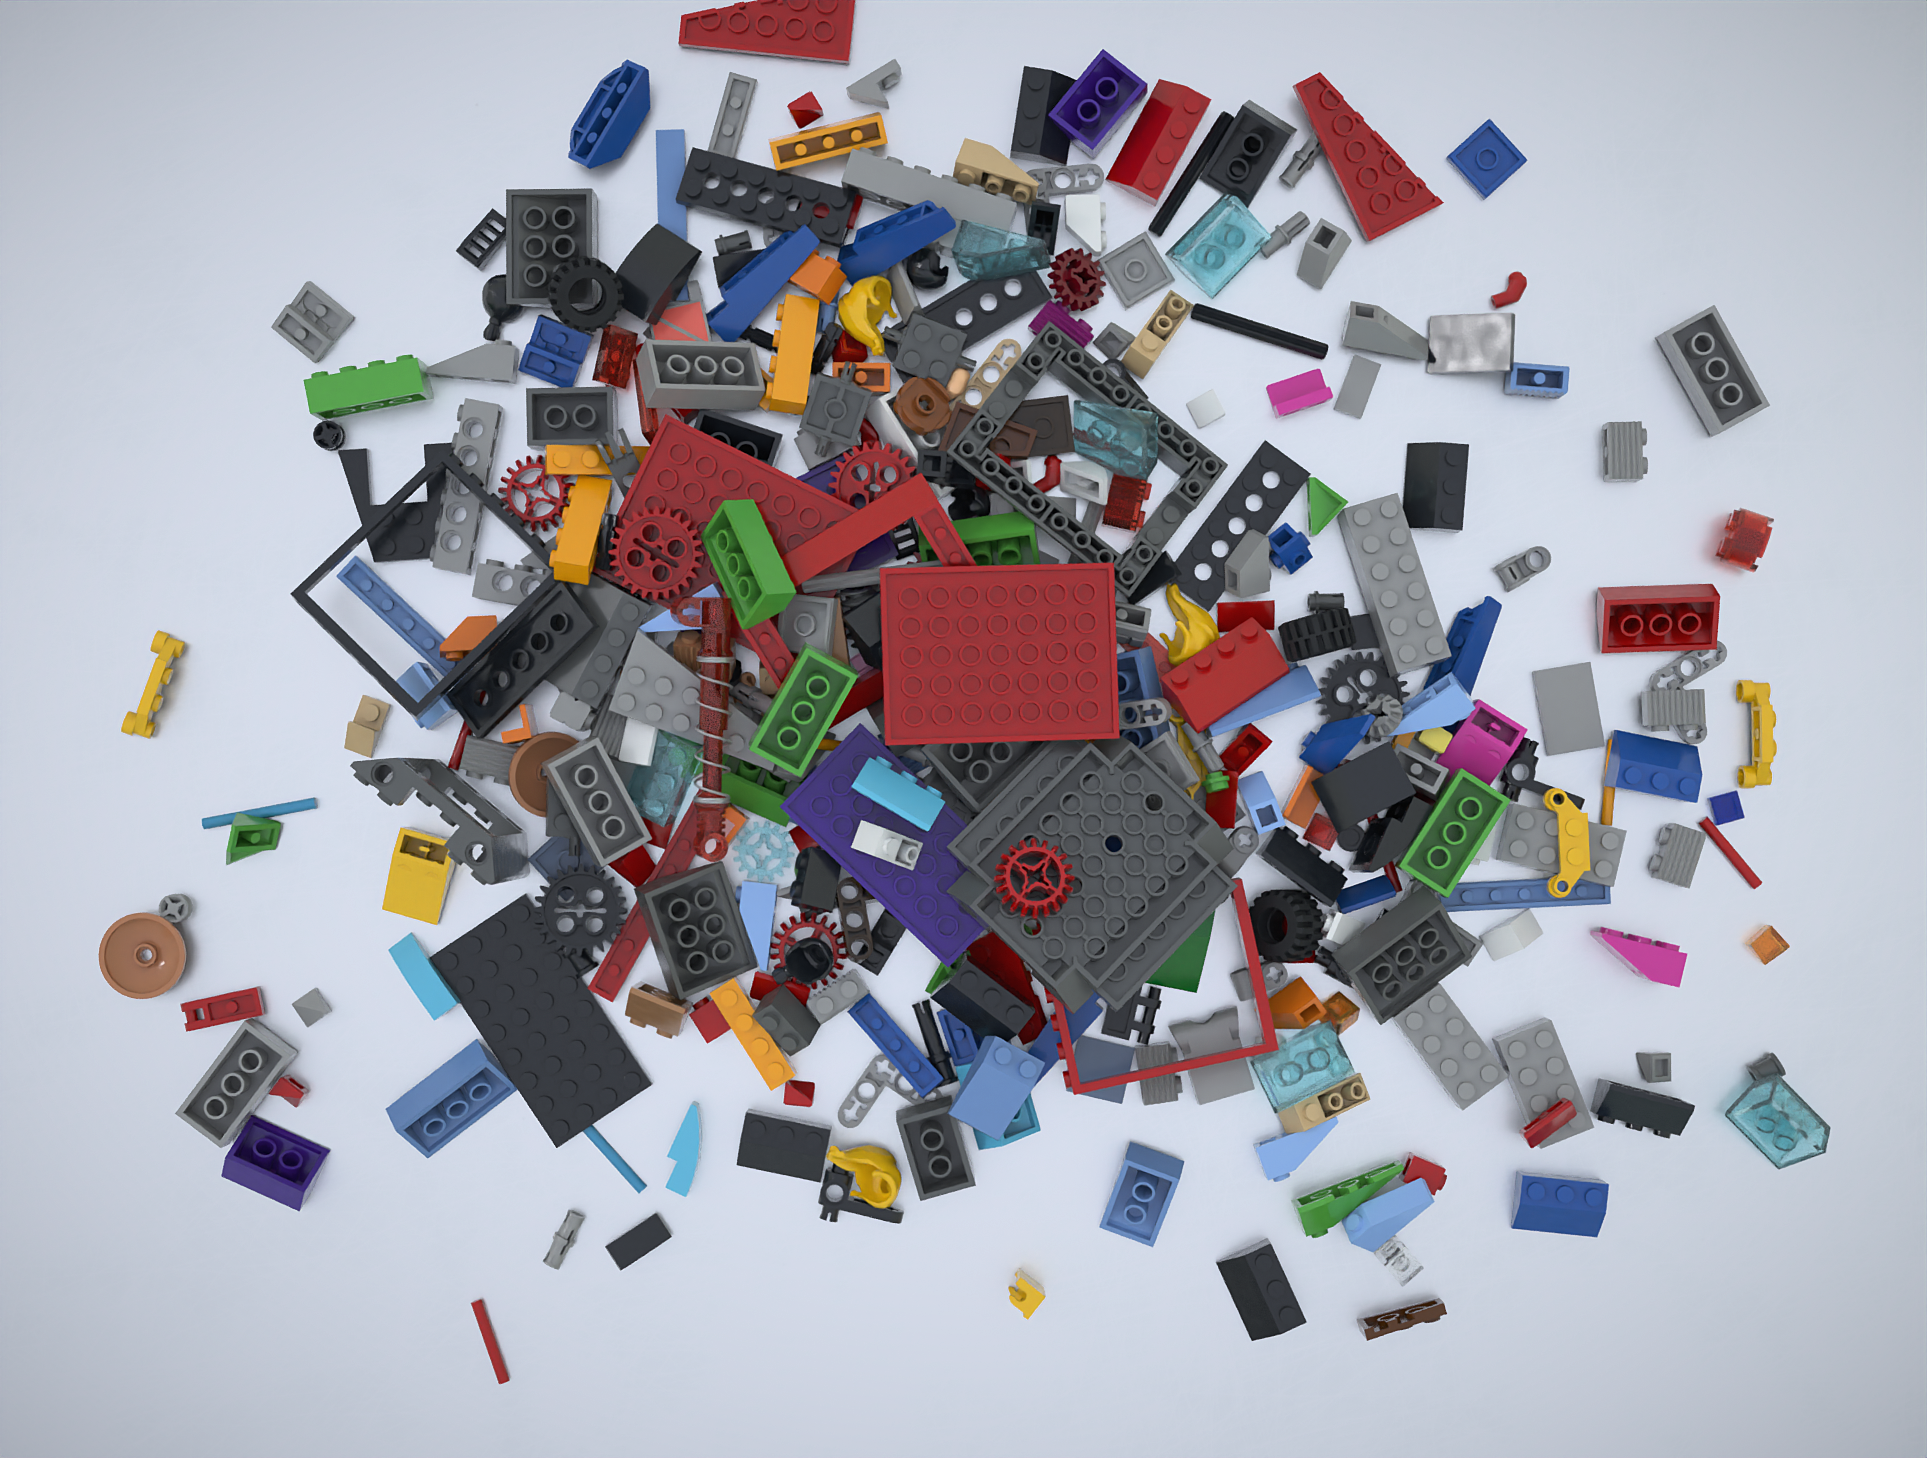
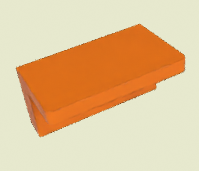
M519 705L524 728L501 732L503 744L525 742L527 739H531L534 735L539 734L533 705Z
M1304 765L1281 810L1284 819L1303 829L1308 825L1320 801L1311 782L1323 776L1322 773L1313 769L1310 765Z
M731 803L722 804L717 812L735 825L721 843L725 847L732 844L751 819Z

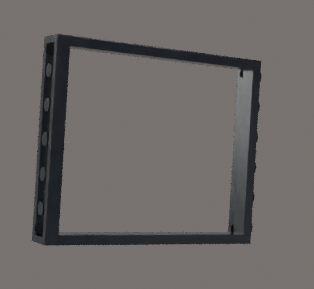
M443 449L290 593L293 600L416 721L430 710L561 582V580L554 579V567L549 566L550 554L544 549L546 546L544 541L535 533L532 535L527 533L523 529L525 523L515 513L510 516L503 509L505 506L503 501L494 493L489 495L482 488L484 483L473 472L468 475L461 468L464 465L463 462L454 453L451 452L448 455ZM444 465L552 573L417 703L308 593Z

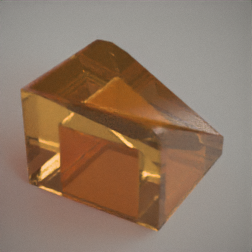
M1765 925L1745 943L1764 965L1790 947L1772 925Z
M1338 991L1322 1004L1327 1013L1318 1019L1339 1036L1358 1020L1360 1008Z

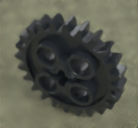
M1356 652L1355 660H1353L1350 654L1345 655V664L1337 659L1334 661L1336 670L1330 667L1326 668L1330 677L1320 678V681L1325 684V688L1319 689L1320 694H1323V699L1317 700L1316 704L1324 705L1325 709L1321 710L1318 714L1328 716V719L1324 722V724L1353 718L1357 710L1366 709V703L1359 704L1357 701L1360 698L1358 691L1361 694H1368V697L1365 699L1366 702H1373L1376 700L1377 695L1384 694L1397 699L1401 705L1405 703L1402 702V698L1409 696L1410 693L1402 691L1401 688L1407 684V681L1399 682L1397 678L1400 675L1390 678L1387 666L1383 665V655L1374 661L1373 652H1369L1365 659L1362 652ZM1364 670L1369 671L1373 677L1372 683L1369 686L1363 685L1360 681V675ZM1348 677L1353 679L1358 691L1348 682ZM1340 687H1345L1349 691V699L1345 703L1340 702L1337 698V690ZM1383 711L1381 714H1377L1378 717L1387 716ZM1365 734L1362 738L1365 745L1370 744L1371 737ZM1373 738L1376 742L1381 741V738Z
M580 864L578 871L574 872L571 865H568V874L564 875L558 869V879L555 880L550 876L547 877L550 883L549 888L540 886L544 896H535V900L541 906L533 908L534 913L541 914V917L534 920L536 925H544L539 930L540 936L549 934L545 941L547 945L554 941L557 942L555 946L556 952L566 947L567 956H570L572 951L576 950L578 957L581 958L583 950H587L592 957L594 955L593 948L595 947L604 952L603 943L605 941L614 945L611 938L612 934L621 936L617 925H626V921L620 918V915L627 914L628 910L620 907V905L627 900L626 897H617L622 891V887L612 888L615 882L614 877L605 880L606 870L603 869L597 875L595 874L594 865L590 867L588 872H585L583 864ZM563 890L573 891L574 899L571 902L562 903L559 901V894ZM592 890H600L603 893V899L599 903L594 904L588 901V894ZM579 904H583L586 910L605 908L607 911L606 913L583 912V917H578L576 912L556 913L555 909L576 910ZM563 918H570L574 922L573 928L568 932H562L558 929V923ZM593 918L602 920V928L598 932L589 931L587 929L589 920Z

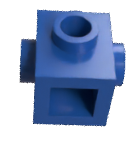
M1286 522L1268 536L1271 545L1269 559L1278 569L1283 567L1290 575L1313 558L1308 549L1310 545L1309 540L1301 531L1297 533Z

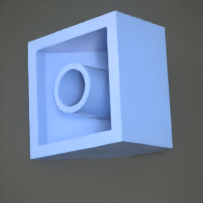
M422 662L413 664L396 680L417 703L440 682L429 665ZM445 694L415 722L420 728L425 726L427 730H433L458 711Z

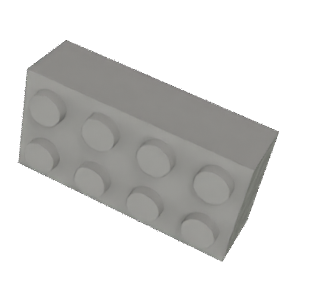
M1715 305L1656 337L1711 437L1770 406Z
M646 339L636 358L646 408L755 410L766 391L755 343Z
M590 736L541 763L595 865L603 867L652 839L599 737Z
M1509 804L1496 860L1558 875L1557 814L1519 804ZM1588 821L1590 871H1584L1578 880L1606 887H1614L1627 830Z
M1440 983L1435 984L1391 1017L1455 1105L1462 1111L1509 1077Z
M1544 1017L1492 1038L1503 1068L1509 1075V1083L1526 1125L1562 1098L1570 1100L1577 1112L1573 1119L1547 1137L1537 1147L1542 1149L1595 1128L1552 1020Z
M253 1018L245 1020L175 1114L218 1147L223 1148L229 1145L298 1052Z

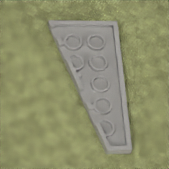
M638 628L608 710L707 747L728 743L703 735L695 730V726L698 723L729 715L700 706L695 701L700 695L718 690L706 680L700 678L687 665L668 653V650L660 644L658 645L644 631ZM720 693L698 699L700 703L726 710L733 714L730 718L698 726L700 731L732 741L730 745L715 748V750L768 770H773L775 763L749 750V741L759 725L756 720L751 719L740 710V707L727 700Z

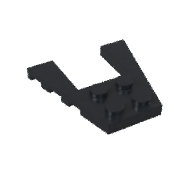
M452 442L424 444L425 465L442 449L449 455L454 450L451 448ZM369 449L338 450L361 524L363 525L384 505H372ZM444 465L426 481L427 501L402 503L366 538L375 563L430 559L431 547L436 545L438 536L435 533V525L443 507L440 503L441 495L448 479L446 477L447 468Z

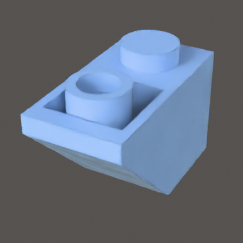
M1263 771L1238 780L1240 795L1252 827L1258 835L1286 825L1275 795Z

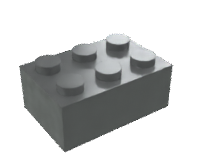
M613 386L526 388L527 446L532 450L545 449L546 445H596L595 441L598 439L601 440L604 446H610L605 435L606 431H610L617 442V395Z
M951 1095L896 1111V1122L920 1201L976 1186L974 1170L959 1120L947 1114L953 1103Z

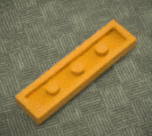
M596 445L545 446V475L613 476ZM604 446L611 460L615 459L610 446ZM619 446L623 454L627 453L624 446ZM631 446L641 466L650 446ZM628 473L625 476H636V473Z

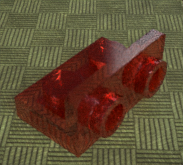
M607 324L608 327L603 329L592 380L605 384L606 387L613 386V388L626 389L630 378V368L636 350L638 333Z

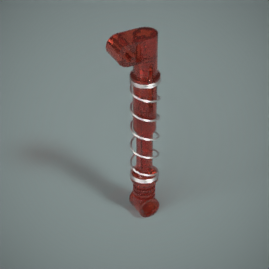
M683 596L674 600L671 605L670 614L673 621L683 626L701 627V649L697 652V661L701 662L700 669L696 671V674L700 677V696L695 699L696 703L699 704V723L695 726V730L704 735L703 749L697 751L694 757L703 762V776L693 782L697 788L702 790L699 795L693 797V805L697 809V813L700 814V816H697V821H700V823H697V828H700V830L696 831L693 848L699 857L710 862H717L722 860L728 852L725 831H722V829L726 828V824L722 823L726 821V817L722 816V814H726V810L730 807L731 802L730 796L722 793V774L731 771V768L722 765L723 747L732 743L731 740L723 738V730H728V718L733 715L729 712V691L733 689V686L729 684L730 663L734 662V653L730 650L731 598ZM700 600H702V623H700V615H683V609H700ZM703 752V759L697 757V754ZM703 779L702 787L696 784L698 780ZM715 839L716 848L711 853H707L705 851L707 841Z

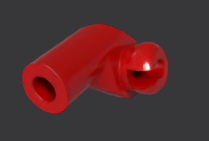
M1515 271L1511 273L1508 277L1509 285L1507 290L1491 296L1494 309L1516 303L1521 299L1527 287V279L1521 272Z
M863 418L859 429L861 433L860 448L862 451L864 442H869L873 449L875 441H879V435L871 422Z
M1050 455L1045 459V477L1033 484L1044 494L1060 484V463H1062V460L1055 455Z

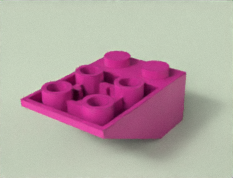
M1480 699L1473 700L1476 709L1466 719L1458 723L1444 753L1439 754L1435 763L1449 769L1451 777L1456 769L1462 768L1490 786L1513 755L1528 729Z
M1600 927L1599 932L1590 931V935L1638 977L1680 988L1687 959V953L1679 952L1680 946L1657 940L1654 946L1651 945L1652 939L1628 934L1627 939L1623 938L1624 932Z

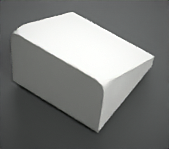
M1214 389L1186 403L1199 429L1224 417L1226 414Z

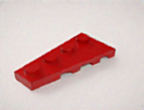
M991 931L973 941L966 950L970 951L974 959L1034 1004L1035 1013L1017 1034L1022 1044L1025 1045L1037 1039L1047 1021L1039 997L1034 994L1030 970H1026L1024 961Z

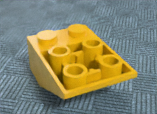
M400 827L392 854L382 910L438 925L456 864L447 855L450 850L444 846L449 839L409 827Z

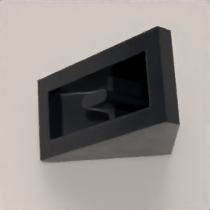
M1032 201L1025 252L1054 256L1061 205Z

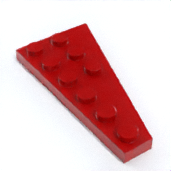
M755 0L746 3L744 1L734 3L732 6L718 9L711 8L681 15L678 44L682 47L849 64L856 0Z
M1321 72L1292 86L1366 242L1444 203L1425 186L1426 183L1420 177H1417L1407 167L1406 162L1378 132L1371 129L1360 113L1353 110L1344 100L1343 95Z

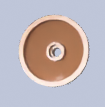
M543 732L534 735L531 739H527L517 749L509 766L508 780L512 795L521 807L534 815L546 817V784L548 776H542L541 771L543 767L541 763L579 743L578 740L561 732Z
M134 913L120 918L105 932L99 947V966L107 983L118 993L134 999H149L164 994L180 979L186 964V947L178 929L167 919L153 913ZM146 949L150 950L152 953V957L150 960H147L144 957V951Z

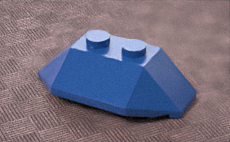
M627 59L621 64V67L614 69L600 80L571 128L569 159L591 169L622 157L650 110L649 70Z

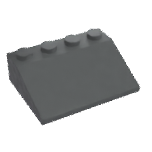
M592 188L506 189V304L551 308V304L548 301L549 290L547 288L548 283L552 281L551 275L553 272L558 271V266L562 262L564 264L569 262L568 259L573 257L578 259L580 256H587L588 258L594 257L597 259V194ZM582 278L572 285L569 291V301L574 308L592 309L597 305L596 280Z
M592 573L589 585L573 582L567 583L599 627L545 680L597 709L601 706L632 646L638 627L643 625L653 604ZM562 615L556 620V626L560 631L565 626V619ZM543 634L537 638V646L541 650L546 644Z
M1051 741L925 744L920 750L970 811L980 813Z
M723 861L661 877L634 888L669 994L682 1000L758 967Z
M1424 885L1331 954L1342 973L1380 1025L1472 957L1443 904Z

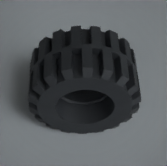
M580 256L578 259L573 257L568 259L569 262L565 264L562 262L558 266V271L552 273V281L548 283L547 288L549 290L548 301L554 314L570 329L574 328L578 332L590 331L592 333L597 332L596 329L600 327L602 329L608 327L607 323L610 321L614 322L617 318L615 316L617 311L621 312V300H624V293L621 290L622 284L616 273L607 264L594 257ZM582 278H592L602 288V296L599 303L592 309L585 311L574 308L569 301V291L572 285Z
M1343 607L1291 620L1278 627L1286 659L1289 662H1297L1352 647L1357 642L1348 608Z
M1297 889L1270 890L1261 893V897L1254 899V906L1249 907V913L1258 955L1263 956L1264 960L1273 962L1302 961L1304 958H1309L1313 955L1312 950L1319 948L1318 940H1322L1324 935L1321 933V928H1324V921H1321L1323 913L1321 909H1317L1318 902L1315 899H1310V894ZM1284 915L1286 916L1288 924L1286 936L1284 935L1282 928Z

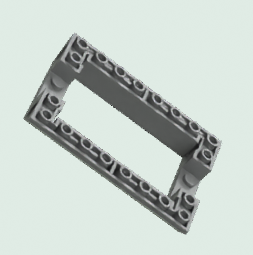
M1050 321L1047 322L946 452V454L1083 563H1114L1115 588L1127 598L1130 597L1163 553L1161 550L1188 514L1197 508L1228 466L1226 462ZM1047 370L1180 475L1179 479L1122 554L1118 553L986 448Z
M386 758L353 761L350 765L356 771L353 776L368 787L370 784L379 790L377 796L387 805L392 806L394 803L396 806H401L417 790L415 793L416 797L428 807L434 804L441 810L442 813L439 816L452 827L456 824L460 826L444 844L450 850L447 855L459 865L463 863L468 865L473 870L470 873L472 877L482 885L486 883L494 885L525 878L529 875L527 833L452 769L447 767L440 759ZM426 768L431 773L429 780L422 774ZM453 789L455 791L452 794L453 797L463 805L471 804L476 809L474 814L484 823L488 824L491 821L493 824L490 828H485L447 796L449 791ZM478 844L483 845L481 848L483 852L475 860L472 854L474 847Z

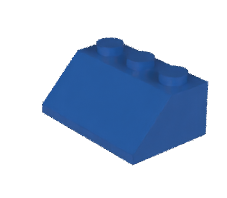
M1614 730L1604 786L1682 802H1698L1703 774L1697 746Z
M1516 1171L1511 1228L1598 1237L1606 1215L1609 1184L1600 1179Z

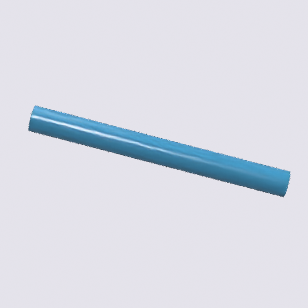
M313 797L202 818V826L205 830L231 825L237 813L269 818L317 809V801Z
M593 1125L583 1130L584 1134L638 1194L647 1187Z

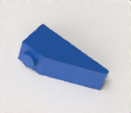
M1372 714L1323 724L1315 733L1310 731L1304 738L1301 745L1305 748L1299 758L1323 775L1333 771L1365 736L1376 717Z

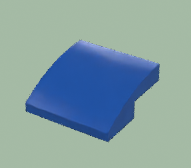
M540 314L538 315L530 342L526 344L518 371L559 387H574L594 335L585 331L584 333L578 332L574 328L570 329L564 323Z
M946 1009L938 1011L937 1015L954 1066L974 1061L984 1038Z

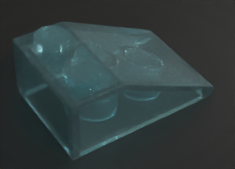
M963 219L951 250L959 273L970 280H977L978 278L989 280L1050 268L1049 265L1051 263L1045 240Z
M1075 400L1073 402L1075 453L1117 475L1147 480L1158 460V413Z
M1331 1020L1305 1028L1278 1044L1279 1050L1263 1053L1250 1061L1274 1113H1279L1355 1073Z

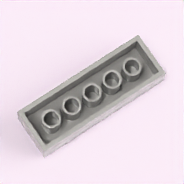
M860 147L859 150L852 148L841 180L842 188L857 191V195L862 196L865 200L898 211H903L927 200L932 201L938 208L945 207L953 219L961 221L962 232L1006 246L1017 210V203L1013 202V197L1003 193H997L996 196L986 193L984 187L972 183L969 184V187L958 184V179L949 175L942 174L941 178L931 175V170L922 166L915 165L914 169L904 166V162L895 157L887 156V159L877 157L876 152L868 148Z
M1398 493L1343 508L1337 517L1390 678L1446 661L1452 655Z

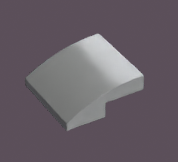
M307 281L292 303L284 307L271 328L312 362L317 363L341 336L354 316L313 282Z

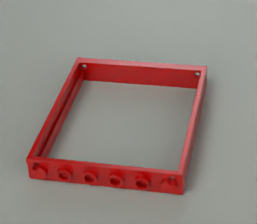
M1241 878L1231 879L1238 885L1231 893L1263 1042L1080 1082L1064 1006L1044 987L1047 1003H1053L1055 1014L1050 1015L1053 1031H1059L1061 1042L1056 1043L1059 1059L1066 1060L1068 1071L1062 1072L1066 1089L1072 1088L1073 1094L1076 1095L1279 1050ZM1036 922L1037 929L1032 930V935H1037L1041 930L1038 922Z

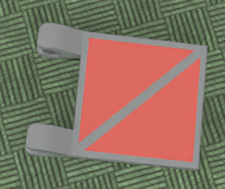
M697 280L687 282L691 301L666 307L657 325L649 323L652 340L712 341L702 292Z

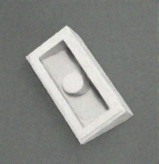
M627 717L618 757L619 761L638 766H651L659 729Z

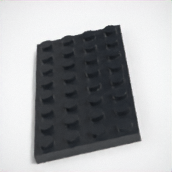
M526 893L430 958L460 999V1004L555 1147L558 1148L651 1086L653 1082L594 993L587 989L588 984L584 978L580 977L577 979L575 976L577 973L568 958L564 959L562 956L566 953L564 948L556 952L555 946L557 942L554 941L547 945L545 941L549 934L540 936L539 930L544 925H536L534 920L541 917V914L534 913L533 908H536V906Z

